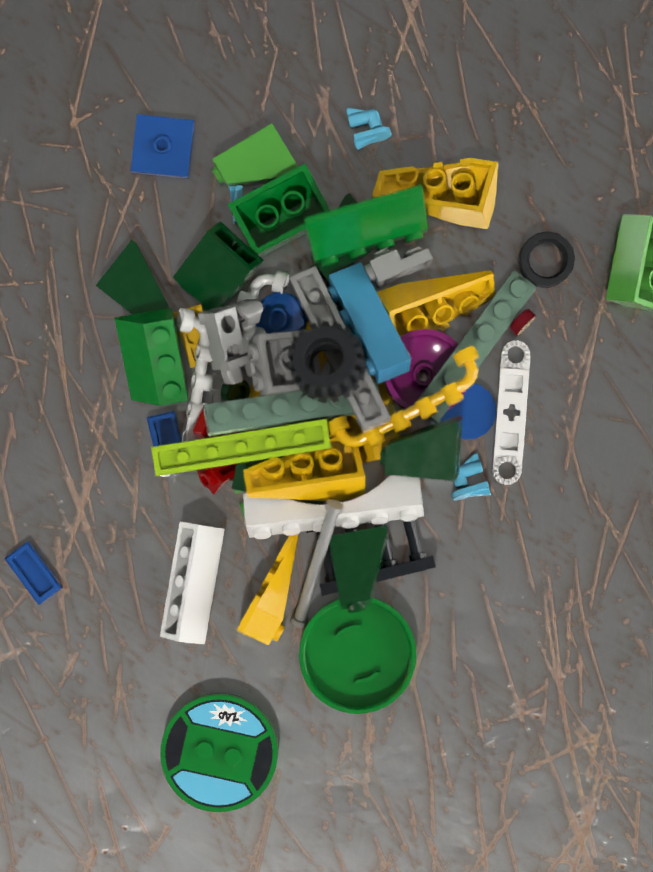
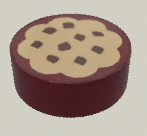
M526 309L511 323L509 330L517 337L529 327L537 316L530 309Z

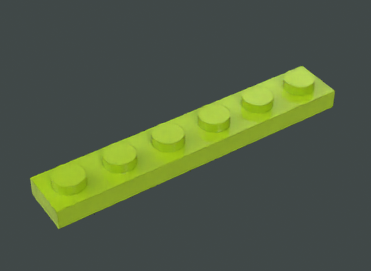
M327 419L154 446L151 447L155 475L163 476L330 449L331 442Z

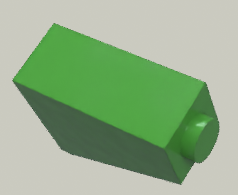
M271 123L213 158L215 167L211 170L219 184L225 182L227 187L237 185L244 187L267 184L297 168L298 165Z

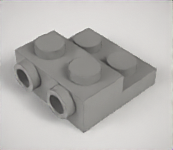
M420 247L411 249L404 253L405 256L402 260L397 249L390 252L389 248H385L374 253L372 260L364 265V269L371 283L375 282L378 289L430 266L433 257L429 248L421 250Z
M300 331L257 335L251 340L247 353L250 362H255L256 373L252 376L254 390L260 391V397L301 391L288 368V362L290 361L288 350H293L291 342L294 338L298 340L301 338L299 335ZM317 354L312 361L311 371L321 375Z

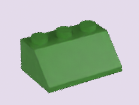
M622 214L610 280L607 285L606 300L623 306L653 311V216Z

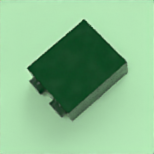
M220 221L204 234L172 278L185 291L196 298L206 310L229 305L264 260Z

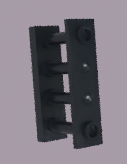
M415 520L403 521L411 555H409L410 561L398 564V560L394 559L388 536L377 582L436 568L434 557L432 555L426 556V552H422ZM386 524L374 525V528H375V527H380V526H386ZM356 527L350 529L345 528L346 533L357 531ZM316 532L317 540L319 538L320 532ZM330 543L323 562L326 572L325 582L319 584L322 596L338 592Z

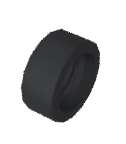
M546 231L536 233L526 241L520 250L518 264L524 278L536 287L550 288L559 285L568 278L574 267L575 255L573 247L566 238L558 233ZM539 244H553L562 252L563 266L554 276H540L530 266V253Z

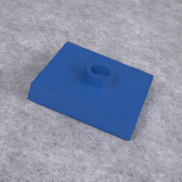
M137 114L131 173L189 179L195 121Z

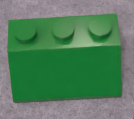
M305 163L228 204L247 244L260 257L306 234L304 218L331 211Z
M173 308L115 317L131 400L158 406L189 401L188 384Z

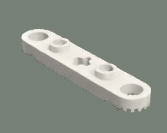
M519 340L508 342L502 348L500 357L492 475L502 485L514 484L522 473L530 350L524 342ZM519 347L523 351L524 357L521 362L512 363L509 361L507 354L510 348ZM510 404L514 405V409L519 411V416H515L513 421H509L508 416L503 415V410L508 409ZM504 462L511 463L515 468V474L510 479H504L499 474V466Z

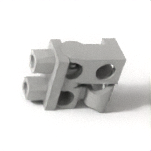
M246 299L224 307H217L198 313L200 325H205L210 343L209 353L213 360L211 361L212 369L221 370L225 384H237L243 381L241 366L245 365L247 377H252L256 373L255 362H250L248 358V345L251 344V340L257 335L266 334L262 327L255 326L256 323H259L263 311V305L257 299ZM237 312L244 317L243 320L238 321Z

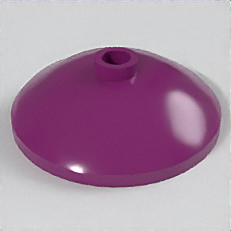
M419 329L408 332L400 337L411 357L410 371L384 381V384L391 398L404 410L416 403L458 346V343L448 335L436 330ZM418 372L426 374V381H421L418 378ZM456 404L451 405V406L448 408V410H450L451 408H453Z

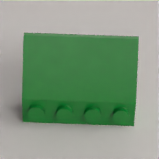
M421 185L304 218L305 232L314 264L321 263L322 267L338 263V258L349 255L350 259L364 256L367 254L366 250L378 247V251L392 248L395 246V241L405 238L407 243L424 238L423 233L428 231L424 194Z

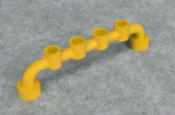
M472 345L464 348L453 355L458 367L465 366L466 368L465 376L459 381L450 383L433 395L420 399L407 409L394 413L390 416L389 422L356 436H351L346 432L350 425L345 415L337 417L328 422L329 436H336L340 443L347 447L356 448L369 443L372 448L386 441L385 433L394 429L396 434H399L411 428V419L419 415L422 420L434 416L438 413L437 405L445 401L448 406L460 402L464 399L462 392L472 386L477 378L478 368L475 360L480 356L475 346Z

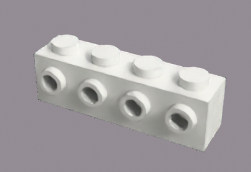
M180 521L160 637L178 642L205 644L225 529Z

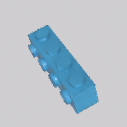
M357 263L330 274L329 287L326 288L333 302L337 303L340 309L338 312L345 326L349 327L353 336H356L365 354L366 369L369 375H373L377 384H380L410 371L411 357L362 263Z

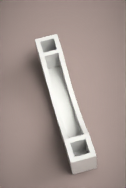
M392 475L365 495L342 502L344 508L342 513L338 514L335 527L350 529L359 526V524L372 523L374 525H382L391 520L413 521L418 517H424L420 479ZM243 494L245 524L249 538L267 539L271 535L278 534L293 536L302 531L310 530L321 532L327 512L325 505L300 503L291 499L248 497L247 494Z

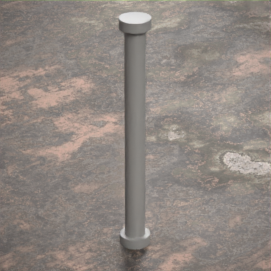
M328 500L326 502L325 509L327 512L296 612L291 615L290 623L299 628L307 626L308 618L306 616L338 514H341L344 505L336 500Z

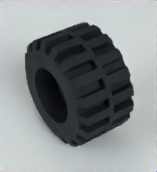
M321 321L322 326L317 327L315 323L310 324L311 330L306 332L302 329L299 332L301 338L299 340L293 339L291 342L293 350H288V357L290 359L288 368L299 389L306 393L309 398L313 400L318 398L320 402L327 403V399H331L334 403L339 402V396L343 395L346 399L351 396L349 393L351 389L357 391L360 387L358 381L364 380L365 373L363 370L366 369V360L359 340L356 336H353L350 329L347 327L343 329L341 324L334 322L333 326H330L328 321ZM335 349L343 353V363L336 372L322 376L311 371L312 361L321 351Z

